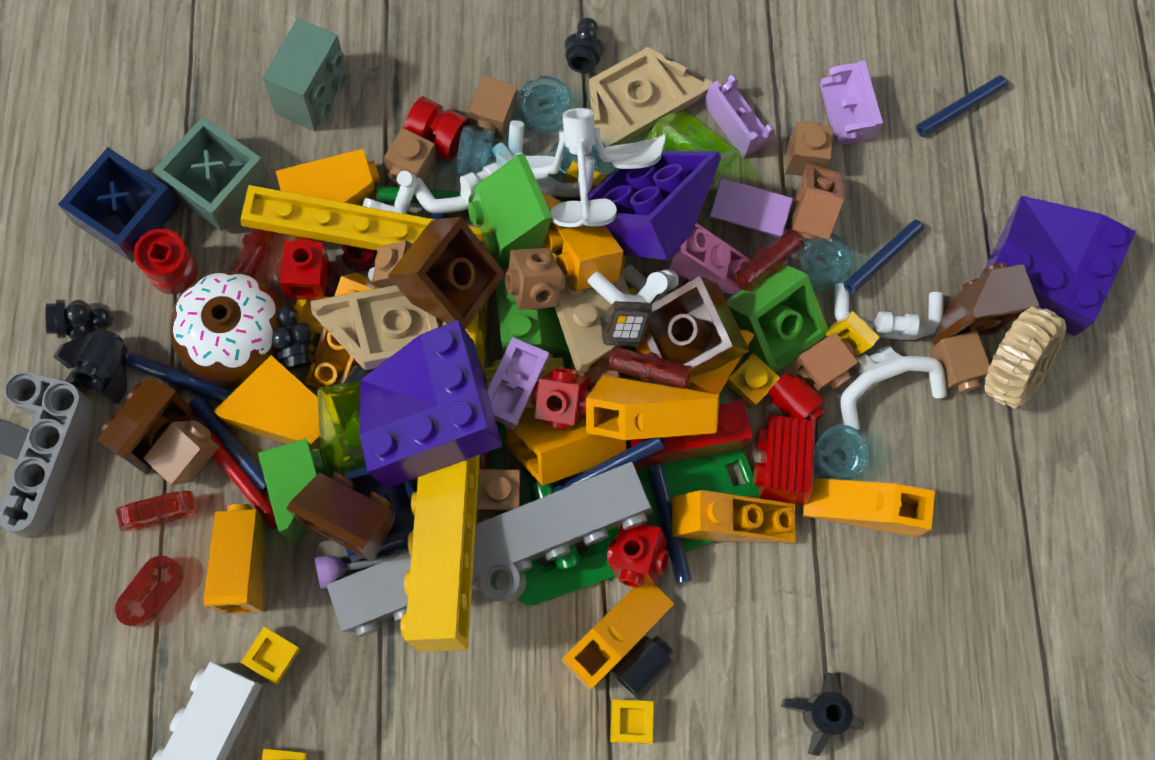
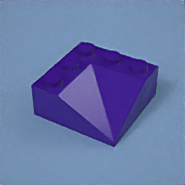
M663 150L661 159L652 166L635 169L616 168L588 194V201L609 199L615 204L617 209L616 218L604 226L607 227L622 248L623 255L668 260L678 252V248L691 236L721 156L719 151Z
M1021 195L984 269L998 263H1006L1007 267L1024 264L1039 303V308H1046L1056 313V316L1065 319L1066 332L1076 336L1095 322L1136 231L1100 213Z
M459 320L420 334L361 379L360 439L367 472L387 489L502 447L475 343Z

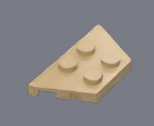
M646 47L592 77L588 83L590 106L594 112V126L600 130V139L604 148L621 145L706 97L709 85L713 82L707 78L702 82L686 73V67L675 61L665 59L661 53L650 47Z
M620 270L619 281L612 282V284L623 294L631 295ZM565 277V288L563 291H560L558 307H555L577 374H583L589 370L590 365L602 357L606 360L616 354L620 347L633 343L608 341L616 312L635 311L622 310L612 306L593 287L576 291L568 277Z
M396 285L310 301L312 313L316 319L364 370L377 368L420 334L447 324L411 304Z

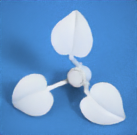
M587 108L570 109L562 114L564 130L559 131L560 140L556 156H526L537 183H541L548 179L549 174H557L561 169L565 146L569 148L571 154L578 155L581 201H566L554 206L551 209L552 221L563 227H580L583 225L604 226L614 221L617 209L615 204L609 199L588 201L585 154L590 153L592 146L595 144L600 159L606 163L612 162L616 168L635 169L649 167L661 159L665 145V134L648 140L604 148L600 139V130L594 126V112ZM497 152L496 164L502 167L515 156H507Z

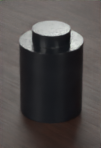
M644 635L611 670V673L634 697L641 700L674 665L670 658L674 652L659 636L656 635L653 639H650Z

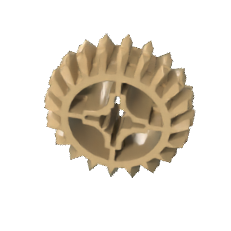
M1033 306L1021 313L1018 320H1015L1010 330L1006 332L996 354L993 356L991 365L988 367V374L985 377L984 385L987 395L993 397L994 401L1014 409L1025 405L1031 399L1033 393L1037 392L1040 384L1044 382L1045 376L1050 371L1058 351L1062 347L1061 343L1065 338L1066 331L1065 319L1056 316V313L1046 308L1041 309Z

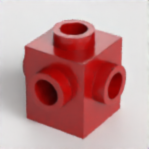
M554 368L553 371L539 378V382L536 383L531 395V404L536 406L535 419L546 420L549 427L568 429L571 425L578 423L586 416V397L591 392L589 391L591 377L577 375V371L573 369ZM557 396L562 400V404L556 403Z
M641 524L624 530L623 526L620 525L616 540H612L609 544L607 562L619 579V582L633 588H642L643 584L656 586L659 574L663 575L667 568L668 551L665 549L668 541L660 527Z

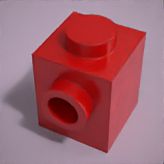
M310 238L284 241L280 285L286 299H325L329 258L324 242H318Z

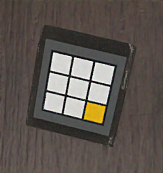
M615 301L600 318L603 343L613 346L640 345L652 312V304Z

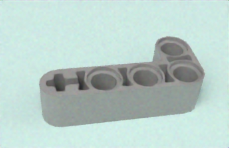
M19 372L7 380L4 394L11 404L24 413L34 416V419L0 503V525L2 528L21 537L34 538L42 534L50 522L90 417L92 405L84 393L68 382L31 372ZM36 387L34 396L24 401L25 393L29 389ZM74 397L72 406L65 411H61L62 403L67 398ZM59 433L58 443L54 447L47 449L49 438ZM44 470V480L38 486L33 487L32 481L34 476ZM27 495L35 497V501L28 499ZM21 514L28 515L26 520H19Z

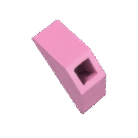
M695 223L691 236L678 248V252L670 257L669 270H673L678 275V278H687L690 282L698 276H702L718 283L722 292L737 294L747 287L752 275V260L697 223Z

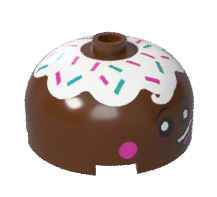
M220 271L206 275L187 287L174 305L169 327L174 351L193 376L226 389H237L271 355L279 362L277 353L282 350L273 347L272 335L277 328L282 327L277 313L278 309L284 306V304L269 284L254 275L239 271Z

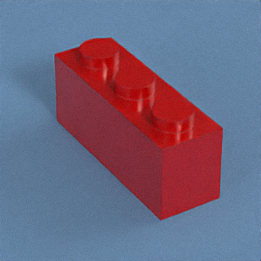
M744 400L719 404L718 430L716 433L662 437L666 448L635 463V469L744 449L753 438ZM646 439L626 440L627 449Z

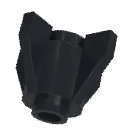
M106 330L95 331L61 344L53 356L68 369L73 368L65 382L75 387L82 385L92 390L102 388L100 393L114 404L120 403L127 391L126 354L128 351L123 339L114 332Z
M826 673L821 693L814 694L806 702L782 699L781 707L802 713L804 723L813 732L808 749V754L820 756L832 735H839L849 727L863 730L864 721L853 715L851 704L840 693L838 678L835 674ZM827 708L832 713V720H829L826 716Z

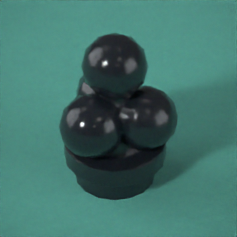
M589 17L581 19L577 25V32L569 35L565 40V57L568 61V66L578 73L593 71L600 62V56L604 52L603 43L597 38V22Z
M57 299L56 303H46V333L57 334V338H66V335H68L70 339L74 340L91 333V327L97 330H105L113 322V316L108 309L97 307L91 310L89 304L83 300H74L67 307L65 299Z
M286 305L280 307L277 314L282 327L277 328L272 335L273 347L282 350L277 353L279 362H283L287 370L315 363L314 353L317 350L315 343H311L315 338L314 328L306 322L298 323L299 313L293 306Z

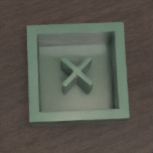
M299 18L296 19L262 77L276 115L313 131L316 130L321 120L325 121L327 119L336 92H341L348 80L344 54L341 50L337 34Z
M203 116L152 171L157 180L169 187L178 201L220 231H223L243 208L248 185L262 187L269 179V174L259 155Z

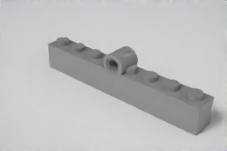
M632 461L476 524L472 591L481 589L482 593L491 600L503 603L513 602L520 598L525 591L526 576L524 572L533 567L531 561L546 556L548 561L560 558L571 552L569 546L584 540L586 545H591L608 538L607 531L622 525L624 530H628L647 522L645 515L653 511ZM409 552L326 585L342 632H356L357 637H362L380 630L379 622L394 617L395 622L401 621L402 614L407 612L408 596L405 593L404 578L406 572L410 571L411 555ZM507 572L510 577L509 585L504 590H499L496 585V579L501 573Z

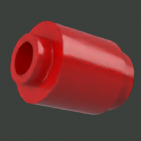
M786 372L768 392L774 399L772 403L784 415L792 419L798 418L800 420L806 419L807 421L814 420L817 422L825 413V410L821 407L825 399L799 375L794 377L790 372Z

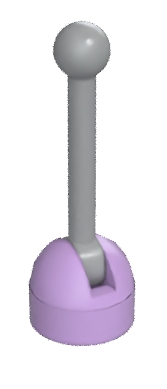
M408 547L401 548L398 553L375 557L373 562L365 559L345 564L334 555L316 557L315 563L320 589H326L327 584L344 578L348 571L371 567L409 552Z

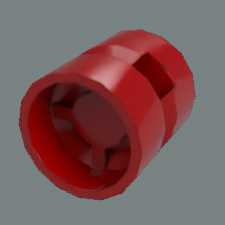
M422 96L418 98L410 109L403 128L434 143L436 155L450 162L458 155L466 140L470 119L453 110H448L444 113L442 105Z
M155 229L145 233L136 243L133 254L135 262L157 290L165 294H178L184 292L187 287L195 282L198 273L196 260L177 233L169 229Z

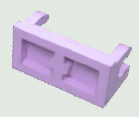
M866 60L830 68L831 76L822 78L819 84L829 122L833 126V137L836 146L873 140L883 121Z
M731 74L724 86L718 80L709 85L704 105L744 159L772 143L775 130L770 124L764 127L736 89L738 80Z
M721 178L709 219L721 220L770 234L772 237L781 238L793 198Z
M512 337L487 390L495 420L505 425L504 428L508 431H513L514 427H517L549 357V352Z

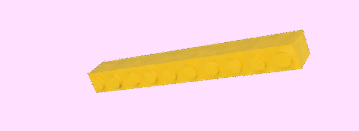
M489 298L465 329L475 343L483 376H485ZM480 455L418 477L417 492H414L411 497V509L415 519L414 530L410 531L408 535L411 566L410 571L406 572L404 578V588L408 596L407 612H404L401 617V633L404 641L417 652L468 650Z

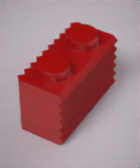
M770 415L764 427H758L755 448L756 450H762L761 463L756 462L753 485L759 486V499L805 505L812 496L816 426L814 420L807 421L806 419L800 420L798 418L792 419L791 417L785 418L783 416Z

